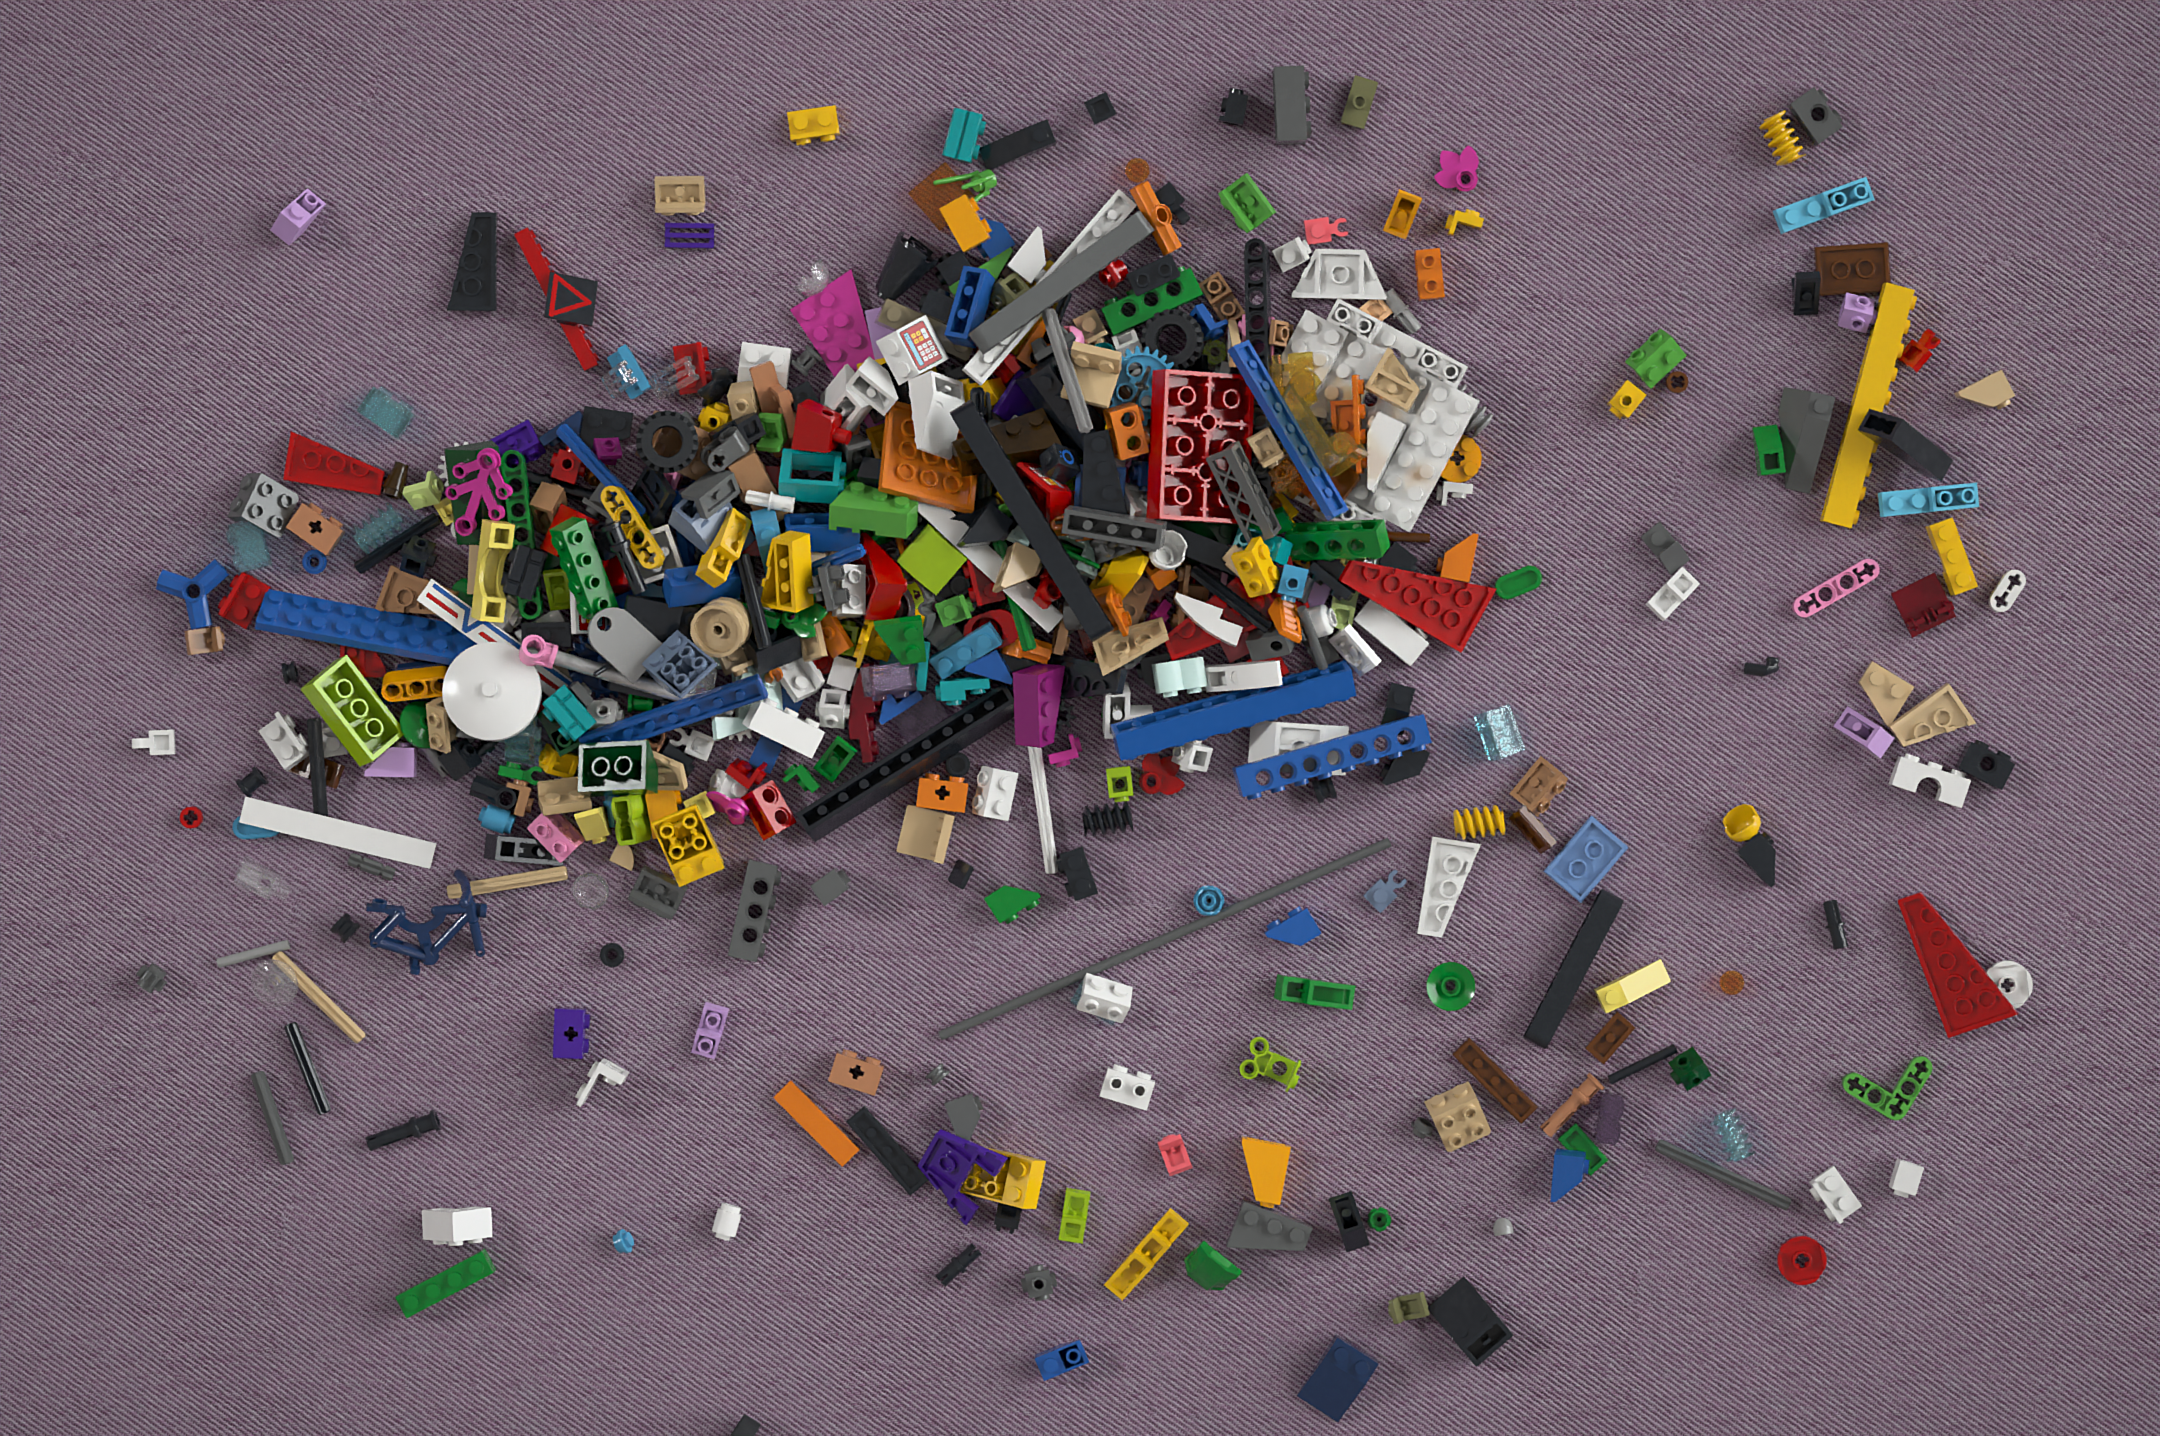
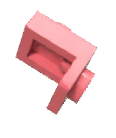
M1180 1134L1168 1135L1157 1143L1169 1176L1193 1168Z

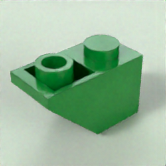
M1777 425L1752 427L1757 476L1786 473L1783 447Z
M1003 885L986 896L984 900L999 923L1005 921L1006 924H1009L1019 917L1017 912L1023 908L1029 911L1040 904L1038 899L1041 898V895L1037 891Z

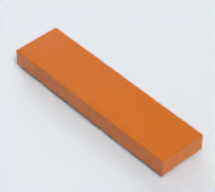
M792 1080L773 1097L842 1167L860 1150Z

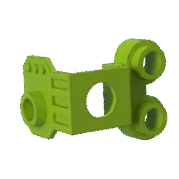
M1258 1036L1253 1038L1249 1048L1255 1057L1254 1059H1245L1241 1062L1239 1067L1241 1075L1246 1079H1253L1259 1073L1286 1084L1285 1092H1288L1290 1088L1294 1090L1300 1077L1296 1073L1301 1066V1060L1298 1059L1297 1062H1294L1269 1051V1043L1264 1037ZM1256 1042H1262L1264 1048L1257 1051L1254 1045ZM1277 1061H1282L1287 1066L1286 1073L1281 1076L1274 1074L1272 1070L1273 1064ZM1247 1064L1253 1065V1072H1245V1066Z

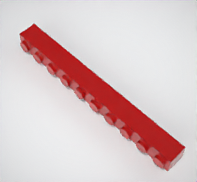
M527 227L515 233L514 236L547 297L549 273L554 272V270H550L549 265L551 264L548 258L543 257L541 253L543 248L540 243H536L534 239L536 235L533 229L529 230ZM560 323L583 370L586 372L598 366L599 363L597 361L600 359L596 352H592L591 347L593 346L589 338H585L584 334L586 332L583 326L578 324L571 326Z

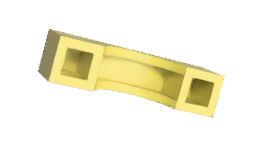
M482 519L471 617L479 621L504 623L506 597L503 592V586H501L506 557L513 547L515 525L512 523Z

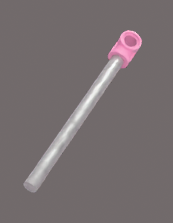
M538 635L527 636L519 650V658L527 666L540 665L552 669L553 665L589 676H593L595 671L604 666V664L558 651V645L545 642ZM534 647L537 649L538 653L531 654L528 652L527 648ZM614 667L596 676L599 679L675 702L699 694L689 691L681 699L667 692L654 679L640 676L632 684ZM734 709L718 715L732 717Z

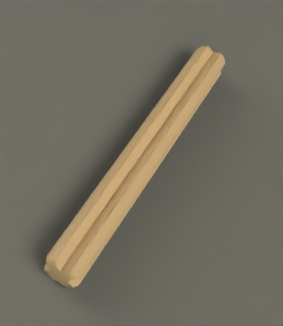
M558 866L469 882L472 895L474 896L564 881L568 879V872L566 866ZM459 883L447 886L449 899L461 898L462 892Z
M282 951L277 952L272 957V962L355 1043H359L365 1037V1033Z

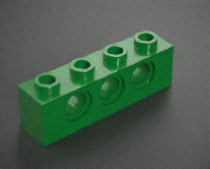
M1184 266L1179 267V278L1140 296H1136L1133 289L1126 292L1127 297L1121 300L1114 297L1104 302L1105 307L1101 308V311L1112 335L1115 336L1147 322L1157 312L1160 313L1166 309L1174 310L1202 297L1203 293L1191 267L1185 269ZM1175 283L1179 285L1181 291L1177 296H1170L1167 293L1166 288L1169 284ZM1147 294H1155L1158 297V303L1155 306L1150 307L1144 303V297ZM1125 304H1132L1136 308L1133 316L1126 317L1123 315L1121 310Z
M1384 519L1293 523V529L1285 534L1286 540L1293 544L1290 553L1292 561L1301 560L1302 562H1309L1321 559L1324 561L1335 559L1355 560L1358 558L1375 560L1383 557L1390 547Z

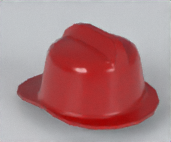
M1002 609L991 610L974 616L966 623L963 632L964 636L990 621L1003 639L1002 645L993 650L1008 646L1018 638L1012 614Z

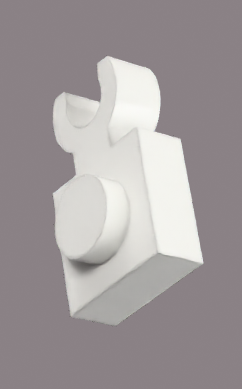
M682 728L674 729L676 732L681 733L682 738L680 741L670 739L672 745H686L684 753L708 761L715 743L712 736L694 729L689 736Z

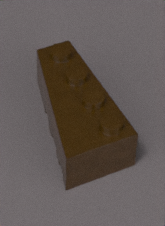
M1043 408L990 427L1015 469L1018 462L1041 465L1039 455L1054 443L1062 445ZM964 437L951 442L953 459L962 477L986 474Z

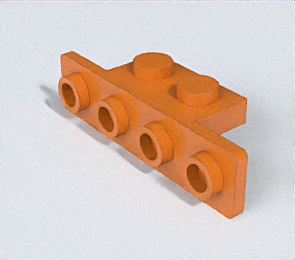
M1352 375L1353 400L1330 401L1332 429H1335L1336 434H1334V438H1337V442H1334L1333 446H1335L1334 450L1355 449L1356 473L1364 474L1365 468H1367V454H1364L1363 444H1367V431L1362 428V419H1366L1365 404H1361V394L1365 393V384L1363 379L1360 380V375Z

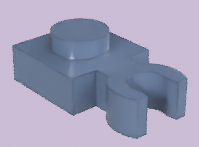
M1392 870L1389 873L1386 883L1379 879L1363 895L1379 913L1397 897L1393 890L1403 887L1407 882L1406 879H1403L1400 883L1393 881V876L1398 872L1397 870Z

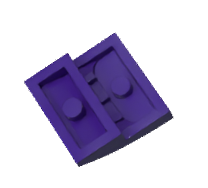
M1020 370L1015 374L992 410L1006 421L1010 420L1014 415L1019 417L1036 410L1015 381L1016 378L1024 374Z

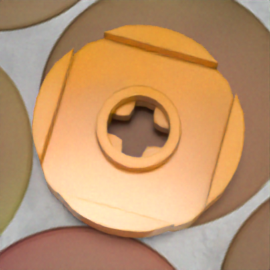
M1463 434L1451 457L1454 456L1455 451H1458L1459 455L1464 456V460L1460 461V465L1456 466L1455 462L1450 461L1449 458L1440 475L1441 478L1448 482L1462 483L1468 481L1477 474L1481 466L1482 455L1479 446L1472 438Z

